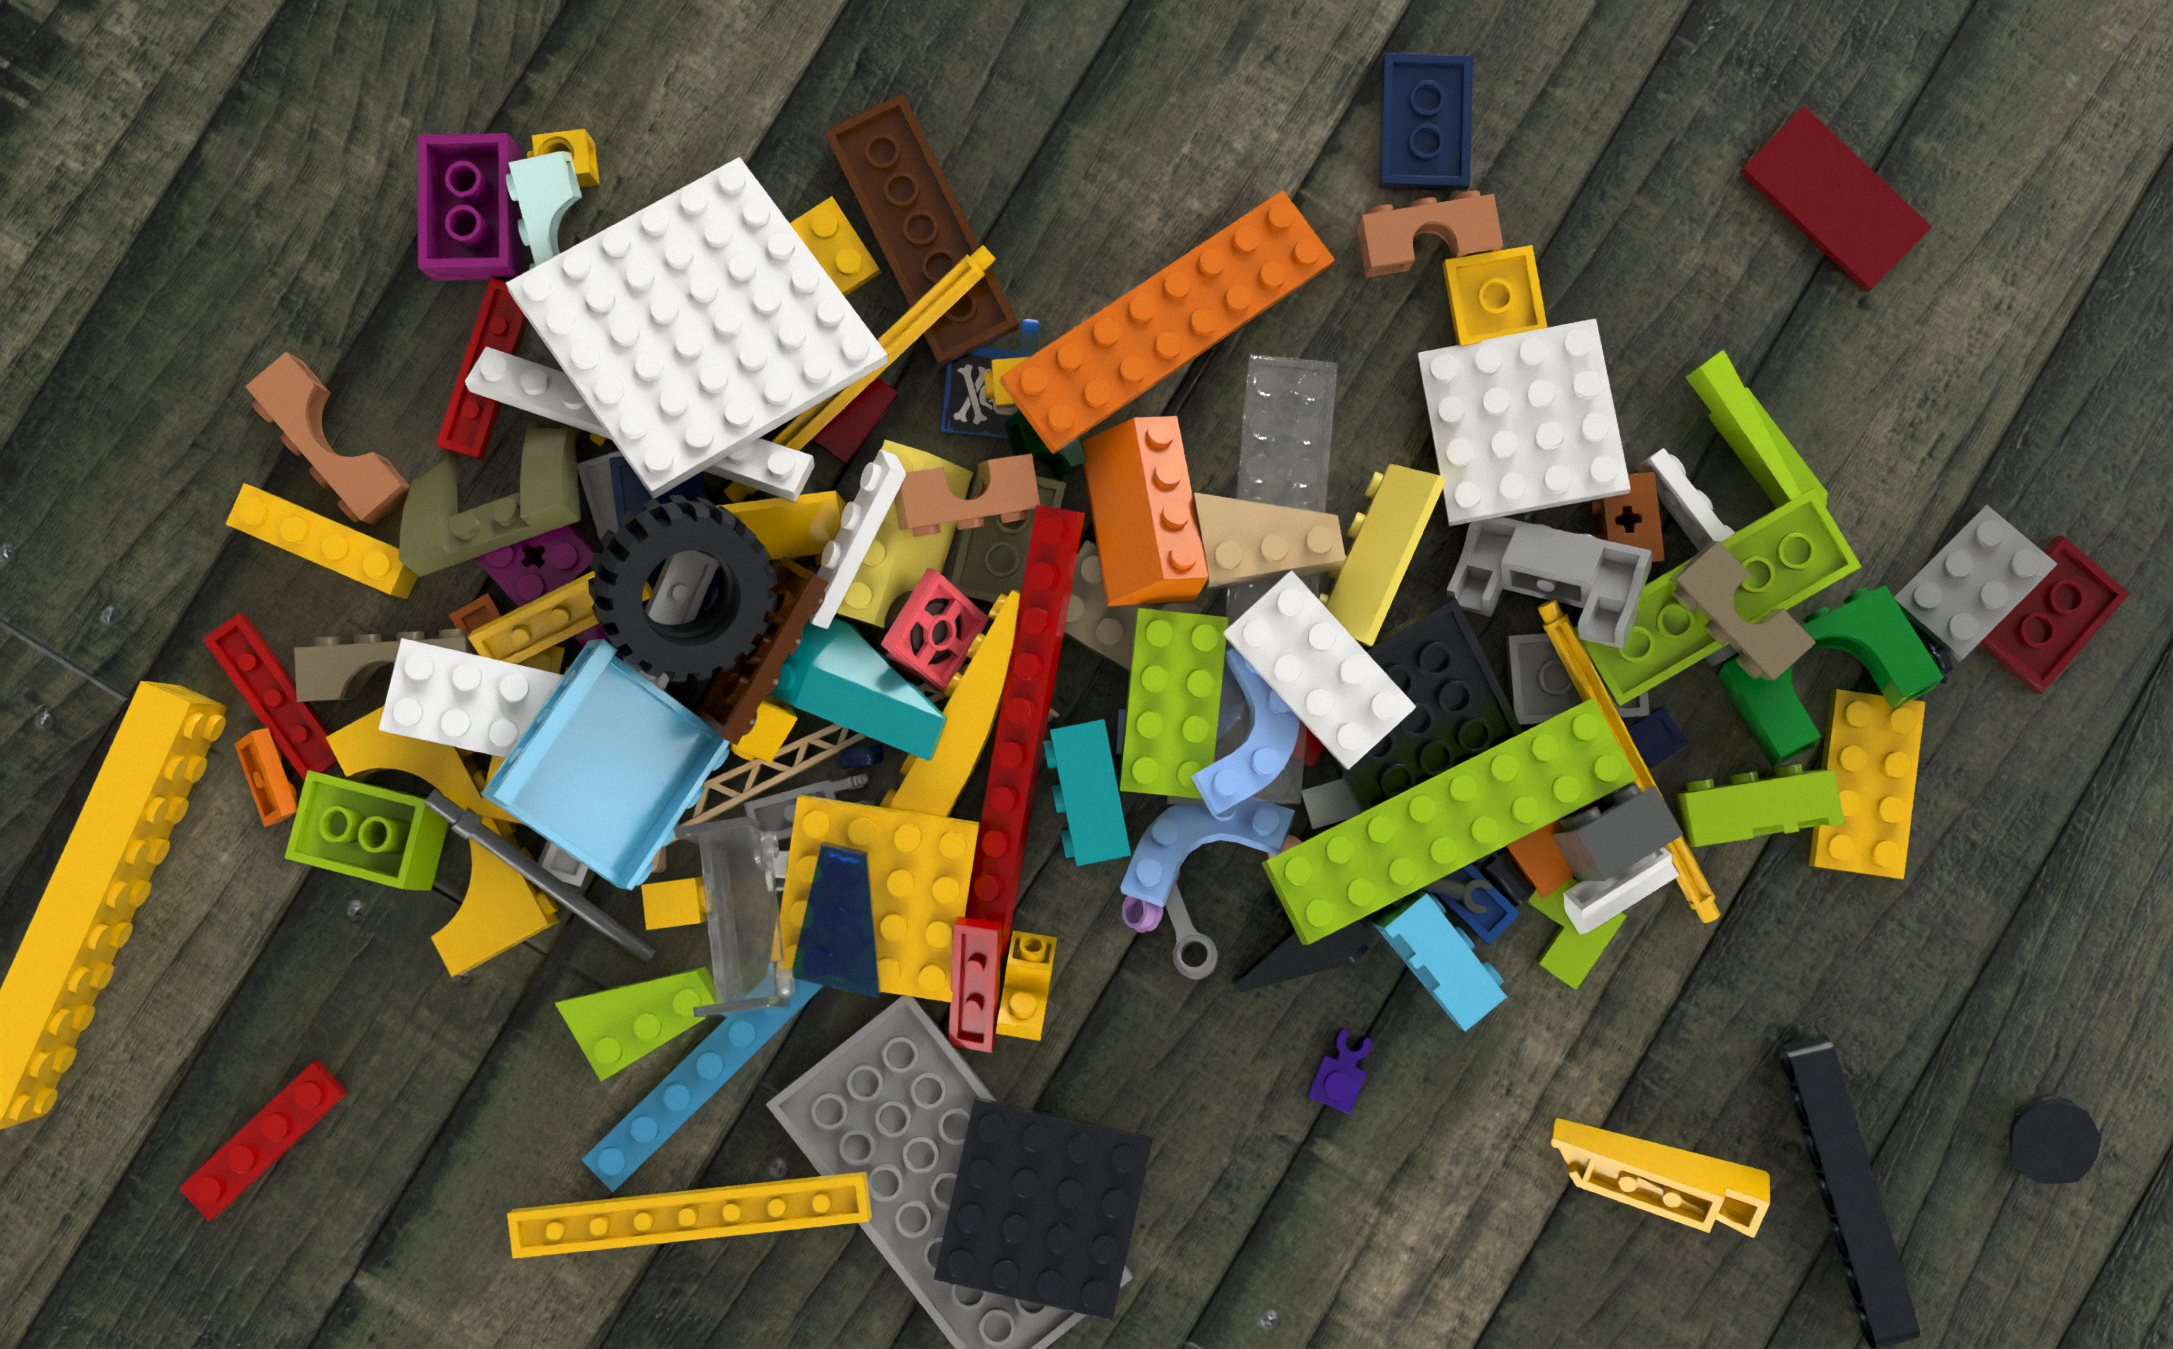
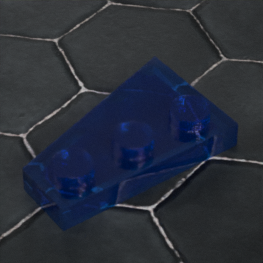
M823 842L818 856L790 978L880 998L881 983L877 962L878 951L874 930L868 852Z

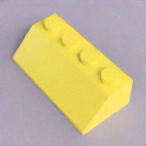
M884 440L882 450L895 454L905 473L944 467L949 490L956 497L966 500L974 475L973 472L928 452ZM893 500L836 615L884 630L885 617L891 604L900 595L908 591H914L927 568L943 574L957 529V521L940 524L941 533L914 537L913 529L899 530L895 501Z
M1389 464L1382 474L1374 472L1364 496L1371 498L1365 514L1360 512L1355 514L1346 534L1347 537L1353 539L1345 555L1346 561L1339 570L1329 572L1328 577L1335 579L1329 594L1320 593L1318 600L1361 647L1373 646L1444 487L1446 478L1394 464Z

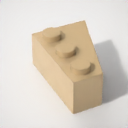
M1201 493L1193 494L1208 571V579L1205 583L1206 591L1282 579L1291 570L1296 576L1339 570L1346 561L1338 515Z

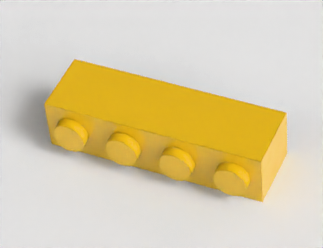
M246 483L243 484L226 521L228 526L392 596L408 599L418 577L416 573L399 560L398 547Z

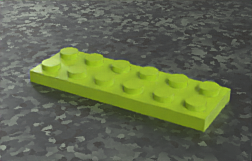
M1814 488L1807 490L1720 541L1751 574L1738 586L1733 597V606L1737 615L1745 622L1751 624L1760 621L1772 609H1790L1862 567ZM1691 559L1644 586L1638 601V614L1624 649L1580 639L1599 677L1617 706H1622L1724 647L1704 628V625L1708 623L1706 618L1697 609L1689 612L1672 594L1676 587L1669 579ZM1576 625L1574 629L1579 637L1578 625Z

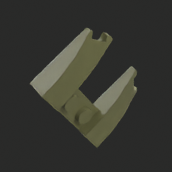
M541 421L528 422L521 459L520 492L459 514L456 456L450 451L443 454L436 466L420 479L416 477L412 480L403 507L399 560L419 577L580 521L575 429L567 424H563L559 429L547 428Z

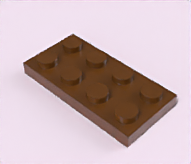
M785 556L775 571L777 584L774 587H770V590L777 596L775 611H766L765 617L771 622L766 635L757 633L753 639L757 648L749 656H746L744 652L736 656L733 660L737 666L727 672H724L722 668L720 669L696 712V715L721 738L735 745H738L742 736L747 735L754 727L757 720L758 707L765 695L772 693L777 686L780 678V668L787 656L793 654L799 647L803 637V627L810 615L815 614L820 609L825 599V588L829 582Z

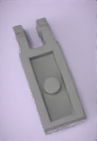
M867 773L835 782L829 779L743 803L755 847L792 836L796 802L799 795L837 800L835 792L847 789L854 790L868 784ZM874 800L856 802L858 804L875 806Z

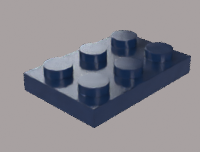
M1384 54L1382 59L1379 188L1468 190L1470 187L1473 55Z

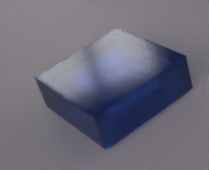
M1664 706L1658 707L1650 712L1649 716H1644L1627 728L1647 768H1652L1688 744Z

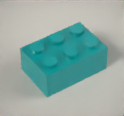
M1102 719L1050 730L1052 740L1043 741L1048 768L1057 767L1060 785L1052 786L1057 813L1066 811L1069 829L1061 830L1066 858L1075 857L1076 866L1131 856L1105 720Z

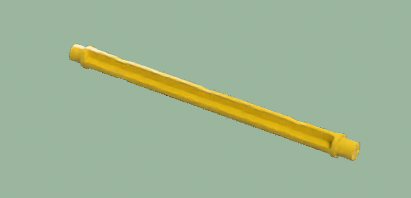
M984 245L978 248L970 257L967 254L877 340L888 354L887 364L799 414L770 442L800 451L985 275L984 271L996 258ZM733 481L724 492L734 503H740L748 494L753 495L758 489Z
M1556 599L1541 604L1537 609L1544 621L1542 626L1547 632L1582 701L1585 702L1593 697L1595 698L1637 780L1627 784V786L1634 783L1637 784L1638 788L1656 786L1571 624L1568 614L1562 612ZM1682 835L1663 847L1672 854V864L1680 875L1676 877V880L1690 908L1696 910L1702 923H1709L1721 915L1714 902L1716 897Z

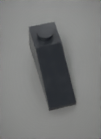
M1357 920L1309 945H1302L1293 927L1237 976L1232 983L1241 993L1336 968L1344 962L1350 966L1369 950L1365 943L1373 936Z

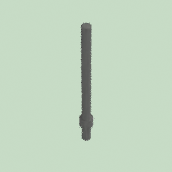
M436 789L423 802L453 825L451 830L465 840L468 837L472 838L642 963H648L655 954L656 949L481 822L483 817L469 807L465 810Z

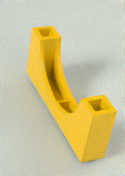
M384 706L326 737L346 777H364L370 773L386 769L402 770L431 783L462 809L465 810L469 807L477 814L479 813L482 800L481 793L485 788L488 773L484 769H478L471 756L475 751L380 731L378 729ZM483 817L481 822L534 860L525 847L521 849L513 835L517 830L515 823ZM470 837L468 838L471 847L472 871L466 897L452 920L439 932L431 936L451 977L468 972L559 922L555 914L558 911V905L552 896Z

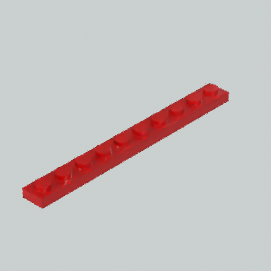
M1036 505L1019 601L1014 644L1005 680L965 917L1003 923L1001 957L1006 956L1042 757L1043 741L1045 740L1085 513L1044 505Z

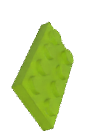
M1136 608L1118 782L1119 791L1203 799L1191 776L1214 763L1226 649V637L1222 633L1228 628L1229 617Z

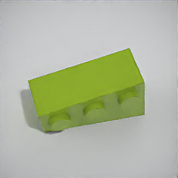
M1797 763L1774 767L1775 776L1758 778L1757 771L1730 775L1731 783L1714 786L1713 778L1687 782V791L1673 793L1678 824L1684 834L1683 837L1689 847H1699L1753 839L1755 836L1784 832V834L1799 832V829L1819 825H1829L1830 827L1845 825L1835 770L1803 771L1802 764Z
M704 966L569 997L556 1002L555 1005L602 1082L727 1006L728 1003L708 969Z

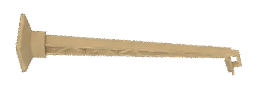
M969 664L962 666L958 672L964 675ZM927 683L917 686L923 694L926 691L934 694L928 697L933 704L947 697L944 693L934 690ZM1051 708L1049 712L1048 722H1050L1053 719V717L1055 719L1059 717V713H1057ZM835 723L779 749L773 760L799 749L793 767L773 761L770 764L757 758L704 782L702 785L705 789L696 804L693 819L681 825L679 821L677 822L679 830L668 845L685 838L684 832L868 738V736L858 733L847 739L850 729ZM842 730L836 745L820 740ZM809 744L826 749L804 761ZM762 765L782 771V773L754 787ZM751 771L743 793L720 785ZM711 788L733 797L704 812ZM666 846L660 847L651 862L654 865L651 872L662 873L666 870Z

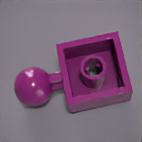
M569 524L474 559L516 605L521 607L592 572L593 570L590 565L593 555L599 552L573 524ZM539 551L544 552L542 559L545 563L541 567L534 564V558ZM599 623L573 636L582 647L586 645L588 640L604 639L613 646Z

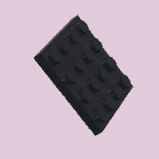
M1448 596L1375 639L1373 646L1362 647L1413 702L1416 708L1349 770L1345 769L1330 751L1329 753L1362 813L1523 732L1456 598Z
M975 1097L933 1280L1112 1321L1152 1145V1137Z

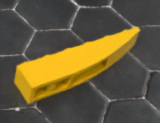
M1012 590L1008 597L1002 593L1000 594L988 617L995 621L986 636L980 632L978 633L966 654L967 657L972 659L964 675L956 672L947 686L944 695L950 698L942 712L947 717V721L932 760L927 761L909 754L899 772L906 776L898 791L890 788L879 807L948 817L975 771L993 730L1002 703L1016 631L1021 592L1018 590Z

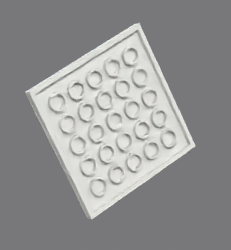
M740 157L506 283L508 291L653 499L888 363V354Z

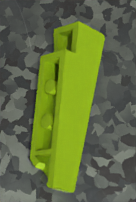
M1721 350L1685 377L1710 409L1711 413L1707 417L1776 508L1812 488L1816 490L1826 507L1828 492L1749 388H1744L1724 350Z

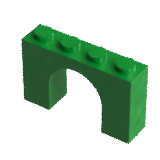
M1886 585L1870 592L1868 587L1862 588L1843 600L1845 605L1833 611H1830L1828 607L1818 609L1804 619L1805 624L1801 626L1816 642L1806 652L1820 648H1831L1854 656L1866 667L1892 709L1933 690L1944 678ZM1738 652L1727 658L1717 677L1770 766L1773 768L1812 749L1820 740L1821 735L1794 691L1791 677L1793 664L1774 681L1764 680L1761 676L1755 680L1736 662V659L1740 656Z

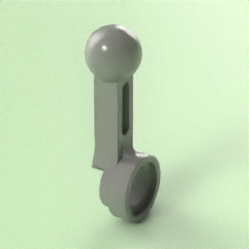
M1179 868L1165 903L1176 932L1177 943L1173 949V962L1183 976L1190 979H1202L1209 976L1215 970L1218 963V951L1209 937L1198 933L1193 927L1176 883L1180 875ZM1193 943L1202 944L1208 952L1206 961L1199 967H1189L1183 962L1182 955L1184 949Z

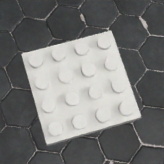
M1596 318L1482 340L1481 343L1460 347V345L1418 353L1439 474L1447 479L1442 490L1449 526L1630 493L1631 487Z

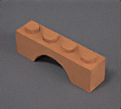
M285 352L245 386L255 398L251 403L252 407L268 423L273 421L277 423L284 432L280 436L282 442L295 455L300 456L303 454L313 465L308 469L309 473L325 489L328 490L330 487L334 489L341 498L337 505L353 522L357 523L360 520L376 526L406 500L410 484L387 458L374 452L355 457L339 456L329 446L322 429V413L330 392L302 360Z

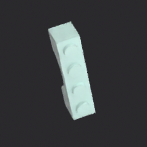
M559 151L508 162L511 171L510 174H506L508 191L513 201H519L523 217L518 219L519 233L525 246L530 245L535 262L530 264V270L560 254L557 239L560 221L568 208L582 198L570 152Z

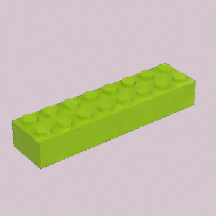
M1593 697L1262 862V865L1302 945H1309L1637 780Z

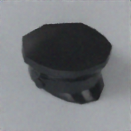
M2057 1095L2039 1097L2024 1107L2020 1106L2015 1110L2014 1113L2016 1115L2010 1124L2008 1136L2010 1160L2022 1173L2037 1184H2063L2078 1182L2090 1171L2098 1157L2101 1137L2095 1122L2087 1110L2074 1105L2073 1101Z

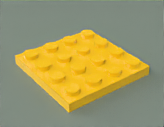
M799 795L796 802L771 975L951 1002L953 995L951 991L953 925L958 916L965 917L979 822Z

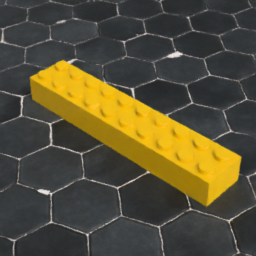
M140 681L0 989V1130L42 1117L54 1105L58 1095V1091L55 1090L62 1073L69 1069L76 1057L77 1050L74 1048L81 1031L89 1026L95 1015L93 1004L99 991L108 984L113 975L114 966L112 962L118 949L128 941L132 933L133 925L130 922L137 907L145 902L151 891L152 884L149 880L156 865H159L168 854L170 848L168 838L175 824L182 820L187 812L189 801L186 798L193 783L197 782L206 770L207 759L205 757L210 745L220 737L226 724L224 715L228 708L227 705L181 685Z

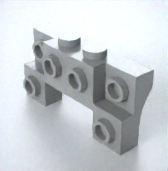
M1504 517L1471 522L1468 527L1459 562L1446 590L1447 597L1452 596L1456 598L1462 610L1489 617L1492 616L1503 589L1547 600L1556 599L1560 603L1584 608L1578 622L1579 639L1624 649L1638 614L1639 598L1652 568V551L1597 539L1589 534H1575L1553 529L1544 524H1531Z

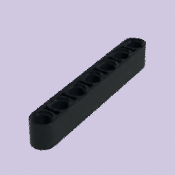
M1825 1034L1780 1046L1778 1053L1781 1067L1862 1334L1871 1349H1882L1917 1339L1920 1336L1918 1321L1835 1048Z

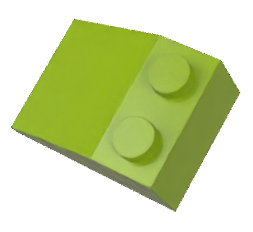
M308 770L285 859L400 889L431 891L449 822L423 803L427 798L425 796Z

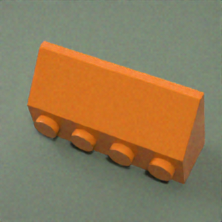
M1177 416L1134 417L1081 441L1087 461L1083 465L1107 606L1195 601L1208 579V571Z

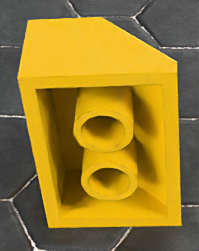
M836 491L799 495L796 502L781 497L718 505L716 507L723 506L732 512L756 535V538L765 546L771 557L768 564L776 571L784 556L796 563L815 560V565H821L822 553L826 544L831 540H835L841 528V516L846 502ZM719 563L717 570L722 572V567Z

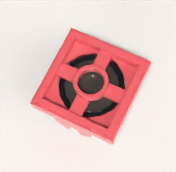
M927 568L914 591H908L900 595L891 604L885 617V638L881 645L888 650L885 657L897 662L896 666L921 678L934 690L944 693L951 679L959 671L967 658L966 654L979 632L982 633L990 618L942 574Z

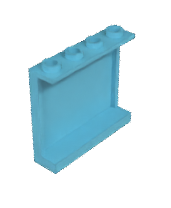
M604 639L588 640L481 795L614 886L632 891L635 885H641L650 875L654 865L651 861L660 847L667 846L679 830L677 822L686 808L693 807L701 798L705 789L702 784L710 772L717 770L727 759L730 752L727 746L730 742L721 738L700 717L615 656L618 650Z

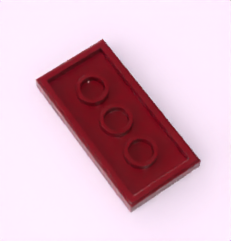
M1805 106L1739 171L1744 178L1866 293L1932 228Z

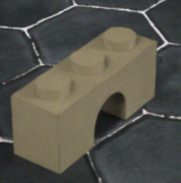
M1720 541L1709 542L1669 579L1676 587L1672 594L1689 612L1697 609L1706 618L1708 623L1704 625V628L1719 644L1724 646L1728 642L1740 654L1736 662L1750 677L1756 680L1761 676L1764 680L1774 681L1816 642L1784 608L1772 609L1760 621L1753 624L1742 620L1734 609L1733 597L1738 586L1751 574Z

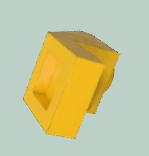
M1013 930L996 1034L1037 1041L1041 1040L1057 937Z

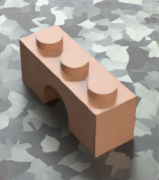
M1477 190L1459 193L1454 196V200L1439 203L1433 197L1419 199L1411 202L1408 208L1393 210V205L1389 204L1375 206L1368 209L1367 214L1361 216L1357 225L1365 278L1409 271L1415 261L1413 238L1423 233H1433L1440 236L1448 245L1451 259L1500 251L1503 247L1494 194L1481 196L1480 191Z
M1032 453L978 463L980 487L975 496L970 500L960 499L949 490L944 467L906 472V476L894 498L899 530L913 529L914 537L941 533L940 524L957 521L958 530L985 526L983 517L1000 515L1001 523L1028 519L1027 510L1036 509V505H1040Z

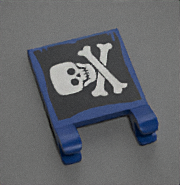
M1025 319L1022 321L1020 350L981 347L947 364L941 432L1009 439L1004 423L1013 414L1020 411L1018 407L997 409L995 398H986L984 372L992 371V360L1031 357L1037 353L1040 325L1037 320Z

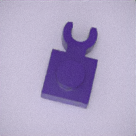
M1342 1027L1335 1037V1046L1338 1050L1336 1057L1322 1054L1307 1096L1351 1114L1367 1073L1355 1065L1357 1060L1364 1058L1369 1053L1371 1039L1363 1036L1358 1048L1354 1050L1348 1049L1345 1041L1349 1030Z

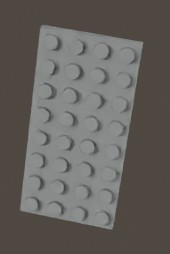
M902 995L772 1098L766 1105L821 1176L867 1171L872 1218L869 1222H860L858 1224L955 1349H1045L1086 1315L933 1280L975 1097L996 1101V1099L957 1049L950 1044L949 1039L917 998ZM1124 1266L1120 1288L1133 1278L1132 1273L1126 1266Z

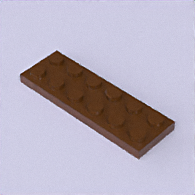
M902 93L824 131V134L911 308L967 254L970 257L980 246ZM990 266L984 271L985 275L923 333L940 367L1020 329Z

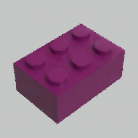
M508 133L418 135V268L434 281L489 280L490 277L504 280L514 279L522 275V239L518 229V219H522L519 201L512 200L506 183V174L511 173L508 162L522 160V149Z

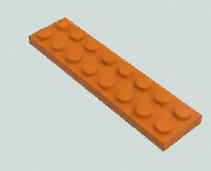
M1282 190L1002 375L999 382L1050 452L1054 454L1322 273L1333 264L1335 259L1284 190Z

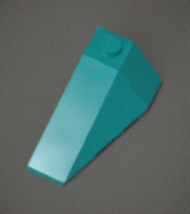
M834 616L828 629L811 624L810 619H808L802 629L803 637L799 647L785 659L779 670L780 678L778 684L769 695L798 709L927 761L932 760L947 717L913 683L906 682L889 665L890 661L881 652H876L861 637L863 634L853 624Z

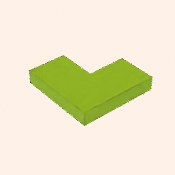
M1571 878L1547 897L1541 898L1537 891H1535L1526 902L1561 926L1536 963L1571 988L1577 990L1627 916L1620 912L1592 931L1580 935L1564 908L1563 893L1579 884L1578 881Z

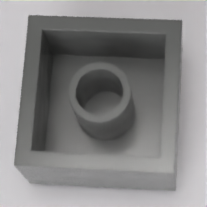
M1636 783L1625 788L1621 787L1599 798L1598 801L1601 805L1598 807L1595 806L1586 811L1584 808H1580L1559 820L1562 828L1551 834L1577 881H1606L1684 835L1656 786L1638 788Z

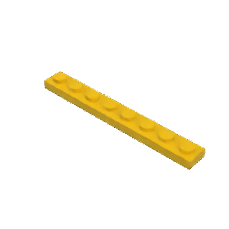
M866 1171L518 1208L507 1213L512 1258L514 1259L869 1222L872 1218Z

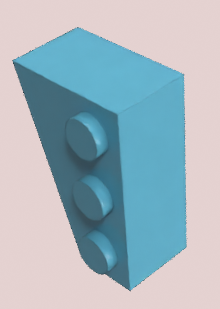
M1417 890L1403 897L1399 907L1391 906L1372 923L1456 1026L1466 1032L1507 998L1499 987L1504 983V980L1488 961L1482 964L1471 951L1475 948L1474 943L1459 926L1454 928L1444 916L1447 911L1438 899L1430 892L1426 893Z

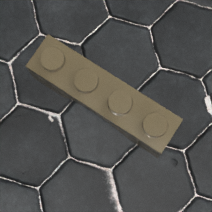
M467 629L439 630V639H425L424 632L396 633V641L382 642V634L354 635V644L340 645V637L312 638L311 647L294 648L297 702L361 699L364 688L371 676L381 667L396 662L401 638L480 655L468 639Z

